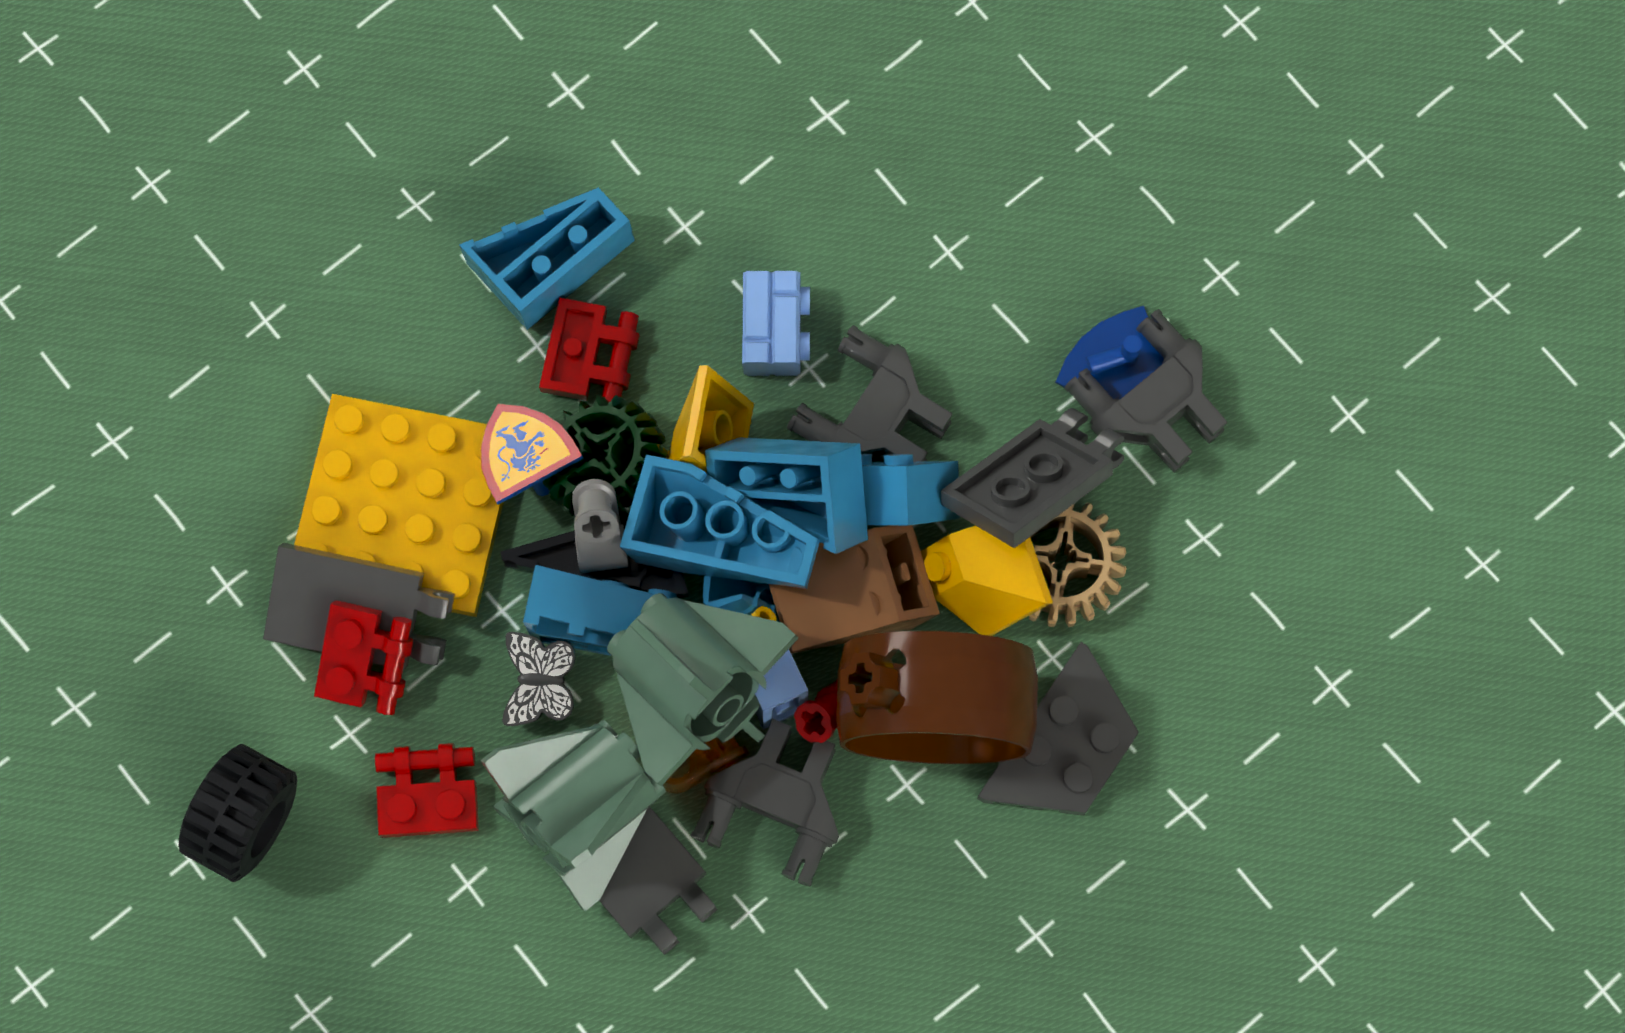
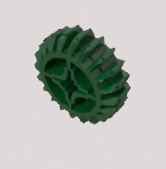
M597 395L593 407H591L587 402L579 400V412L573 415L571 412L563 410L566 422L562 426L574 440L583 459L542 481L543 485L550 491V498L557 505L563 506V510L570 516L575 517L572 495L576 486L589 479H601L613 486L616 492L619 515L622 518L628 519L629 506L632 505L646 455L669 458L668 451L662 445L666 442L665 435L658 428L655 418L650 413L644 412V409L636 402L631 401L627 403L622 397L617 395L609 402L605 397ZM597 450H600L606 456L605 459L611 465L610 469L601 462L602 459L597 454Z

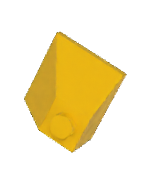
M708 365L699 366L673 431L668 459L691 463L707 473L706 449L738 437L748 438L754 403Z
M975 525L951 533L921 551L935 599L978 634L993 636L1053 603L1030 537L1016 548H1013Z

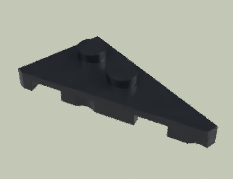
M620 517L621 524L624 525L625 530L627 518ZM574 531L500 552L504 566L507 568L534 572L535 565L600 581L611 580L627 584L632 589L648 592L649 589H661L677 594V598L689 597L682 572L639 564L629 556V567L580 574Z

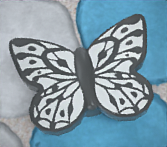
M508 632L505 636L506 646L513 664L520 673L517 678L520 685L515 689L506 704L502 719L503 724L506 726H517L532 723L538 720L542 713L553 720H565L572 714L574 709L573 695L564 685V676L575 665L576 653L574 647L567 641H556L545 647L543 641L538 637L520 632Z

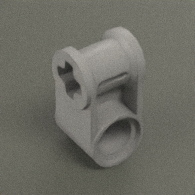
M589 479L581 482L576 486L572 495L575 514V545L580 574L629 567L628 555L620 548L624 525L620 521L617 497L613 486L601 479Z

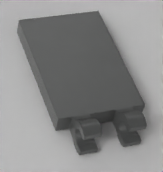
M1074 408L1066 410L1051 425L1039 419L942 489V506L1009 546L1016 548L1113 475V469L1117 468L1124 460V455L1114 450L1124 441V436L1107 428L1094 441L1085 445L1084 443L1087 441L1088 435L1078 430V428L1088 420V416Z
M282 543L278 546L263 639L322 652L330 604L338 600L381 610L380 630L390 632L393 617L398 616L411 619L412 624L409 637L413 639L411 655L405 657L403 670L408 666L410 657L424 664L438 665L439 659L443 660L447 640L415 634L417 612L421 611L428 616L445 619L447 613L452 612L455 594L422 587L423 572ZM375 649L373 663L384 665L386 653L380 649Z
M649 807L599 901L630 938L643 929L664 955L680 942L658 915L679 897L682 898L702 923L717 911L714 903L696 884L706 875V872L652 808Z

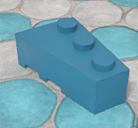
M599 187L543 210L544 214L517 225L515 222L501 227L502 231L476 242L471 239L459 244L467 265L527 330L558 305L559 297L567 298L635 241L629 219Z
M738 437L705 450L707 474L728 487H732L766 510L774 512L816 537L824 544L823 549L837 554L868 540L860 443Z
M861 454L867 525L910 526L960 519L959 515L942 506L941 490L959 478L958 461L913 462V454L884 455V462H872V454Z
M535 565L523 623L529 635L538 637L544 644L567 641L577 650L610 655L607 651V646L612 637L629 627L641 614L644 603L651 596L662 593L669 599L677 598V594L661 589H649L648 592L632 589L627 584L617 581H600Z

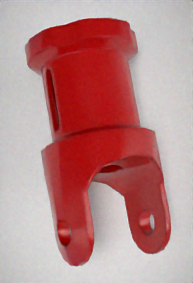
M838 679L818 692L815 701H805L797 707L794 713L797 731L809 742L823 743L832 737L837 729Z

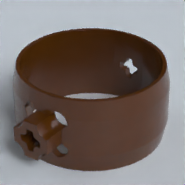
M899 631L870 634L851 639L844 645L838 669L836 723L840 746L848 752L866 757L928 764H982L1011 761L1026 757L1032 751L1037 729L1038 674L1034 652L1027 645L1013 640L962 632ZM898 650L903 652L906 657V664L892 663V657Z

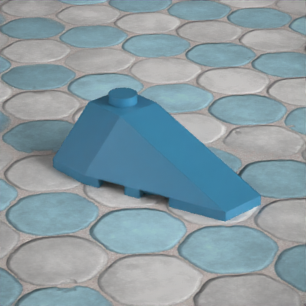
M646 455L620 548L639 564L682 573L807 589L820 541L774 512L766 510L746 498L732 487H728L709 476L705 471L691 463Z

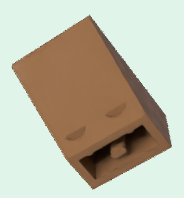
M913 525L883 526L868 529L867 541L837 554L823 549L824 544L819 543L807 589L769 584L779 621L798 637V640L789 648L790 653L842 644L851 639L870 634L909 631L940 614Z

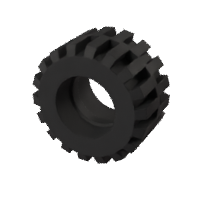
M239 744L232 748L208 772L189 804L180 829L179 852L232 882L239 881L245 877L267 854L287 820L296 795V773L244 744Z

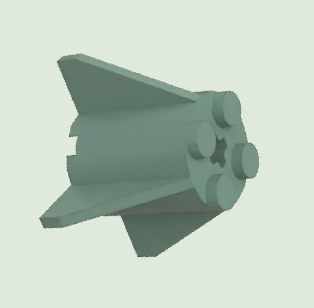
M662 593L651 596L644 603L641 614L626 630L615 634L607 646L608 653L613 657V667L617 673L644 771L658 785L662 786L695 749H711L704 742L711 741L717 737L724 743L743 729L759 743L765 735L749 721L760 706L755 693L758 690L759 684L766 689L767 682L764 675L798 640V637L782 622L690 602L676 597L668 599Z
M605 720L600 721L598 724L595 723L591 727L498 747L480 760L504 795L493 806L496 812L515 825L531 846L536 844L543 852L549 851L542 859L556 871L575 901L584 911L601 899L646 810L666 792L663 785H658L644 772L636 761L640 754L634 741L625 732L617 735Z

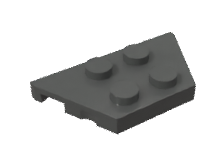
M1080 642L1038 705L1037 729L1031 753L1020 759L1000 762L979 793L978 800L988 804L995 802L1019 805L1027 809L1058 810L1060 813L1082 816L1086 814L1139 733L1086 644Z

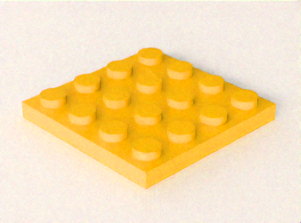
M332 394L294 545L423 572L422 587L455 594L452 613L477 617L503 507V502L497 505L481 469V445L487 424Z

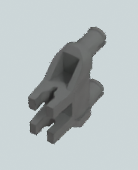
M1157 309L1151 313V319L1145 318L1136 330L1164 358L1159 368L1121 399L1118 397L1113 399L1091 375L1088 368H1085L1078 374V379L1073 377L1064 389L1092 417L1090 421L1092 424L1091 429L1096 435L1110 428L1124 436L1123 442L1148 445L1175 473L1189 461L1190 458L1188 456L1192 454V450L1171 426L1184 417L1210 444L1224 432L1225 429L1223 427L1227 425V421L1202 393V346L1196 339L1188 338L1185 340L1163 316L1160 309Z
M851 326L847 332L849 336L848 338L844 336L839 345L838 352L844 353L872 370L873 379L844 423L840 422L836 425L802 403L796 410L797 416L793 414L787 429L808 441L860 443L861 454H872V461L884 459V455L913 454V462L927 461L926 456L928 452L901 436L900 432L909 420L942 439L951 425L952 413L919 393L908 354L903 346L897 343L896 345L890 344L887 347L859 330L858 327Z
M772 719L758 754L722 770L707 780L704 789L708 799L690 836L704 843L711 825H713L707 842L709 846L719 849L735 809H741V807L796 829L795 832L799 835L787 865L781 874L794 881L801 864L805 863L798 878V883L811 887L812 879L825 848L832 847L839 838L822 787V782L836 751L834 749L835 744L828 741L823 743L815 742L803 771L800 773L779 764L792 731L790 725Z

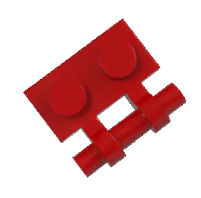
M559 297L539 384L540 391L542 393L587 401L591 383L604 386L602 397H605L609 402L615 395L621 397L622 392L628 390L631 375L627 372L631 351L637 349L640 337L639 333L636 332L639 315L623 311L620 314L618 327L605 325L606 306ZM600 343L613 346L609 367L595 365Z
M338 600L330 604L314 697L361 708L366 703L367 692L370 690L379 695L376 712L384 715H394L397 699L403 697L406 681L402 679L405 657L410 656L412 651L413 639L409 637L412 620L405 617H393L391 631H384L379 629L382 616L381 610ZM375 649H380L386 653L383 673L371 671Z
M454 743L438 744V749L411 751L410 746L394 747V752L375 753L376 772L395 771L396 785L376 786L378 835L381 838L479 831L477 782L475 780L457 781V767L475 766L474 747L455 748ZM439 768L440 782L413 784V770Z

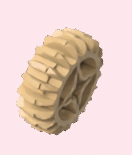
M1086 503L1083 506L1081 513L1073 511V504L1030 536L1032 538L1043 530L1058 528L1057 538L1053 543L1047 546L1035 545L1034 547L1043 575L1046 576L1049 582V592L1053 603L1029 615L1031 621H1036L1039 618L1040 612L1044 611L1049 613L1047 618L1048 626L1055 627L1058 614H1064L1067 626L1073 627L1076 624V611H1080L1083 618L1089 622L1095 616L1091 603L1105 611L1109 608L1110 601L1104 593L1110 595L1119 594L1121 585L1112 578L1124 577L1127 568L1114 561L1125 557L1126 548L1110 546L1119 539L1120 532L1118 529L1103 532L1102 529L1108 523L1109 517L1106 514H1101L1094 521L1089 517L1093 509V505L1090 503ZM1073 531L1082 534L1093 544L1098 553L1099 560L1092 559V554L1082 552L1075 546ZM1064 542V554L1068 556L1066 562L1072 561L1073 563H1067L1065 570L1062 571L1060 582H1057L1058 570L1054 568L1055 562L1049 563V561L1055 560L1056 555L1060 552L1061 544ZM1088 574L1099 576L1095 583L1084 592L1074 596L1063 597L1065 585L1069 580L1086 578Z

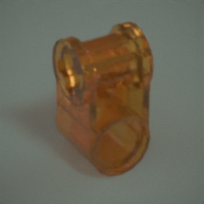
M734 736L724 743L716 737L723 750L720 749L715 738L704 742L711 749H695L686 759L690 766L688 772L680 778L669 777L663 784V787L669 793L679 794L688 791L709 777L739 763L749 755V751L746 746H740Z

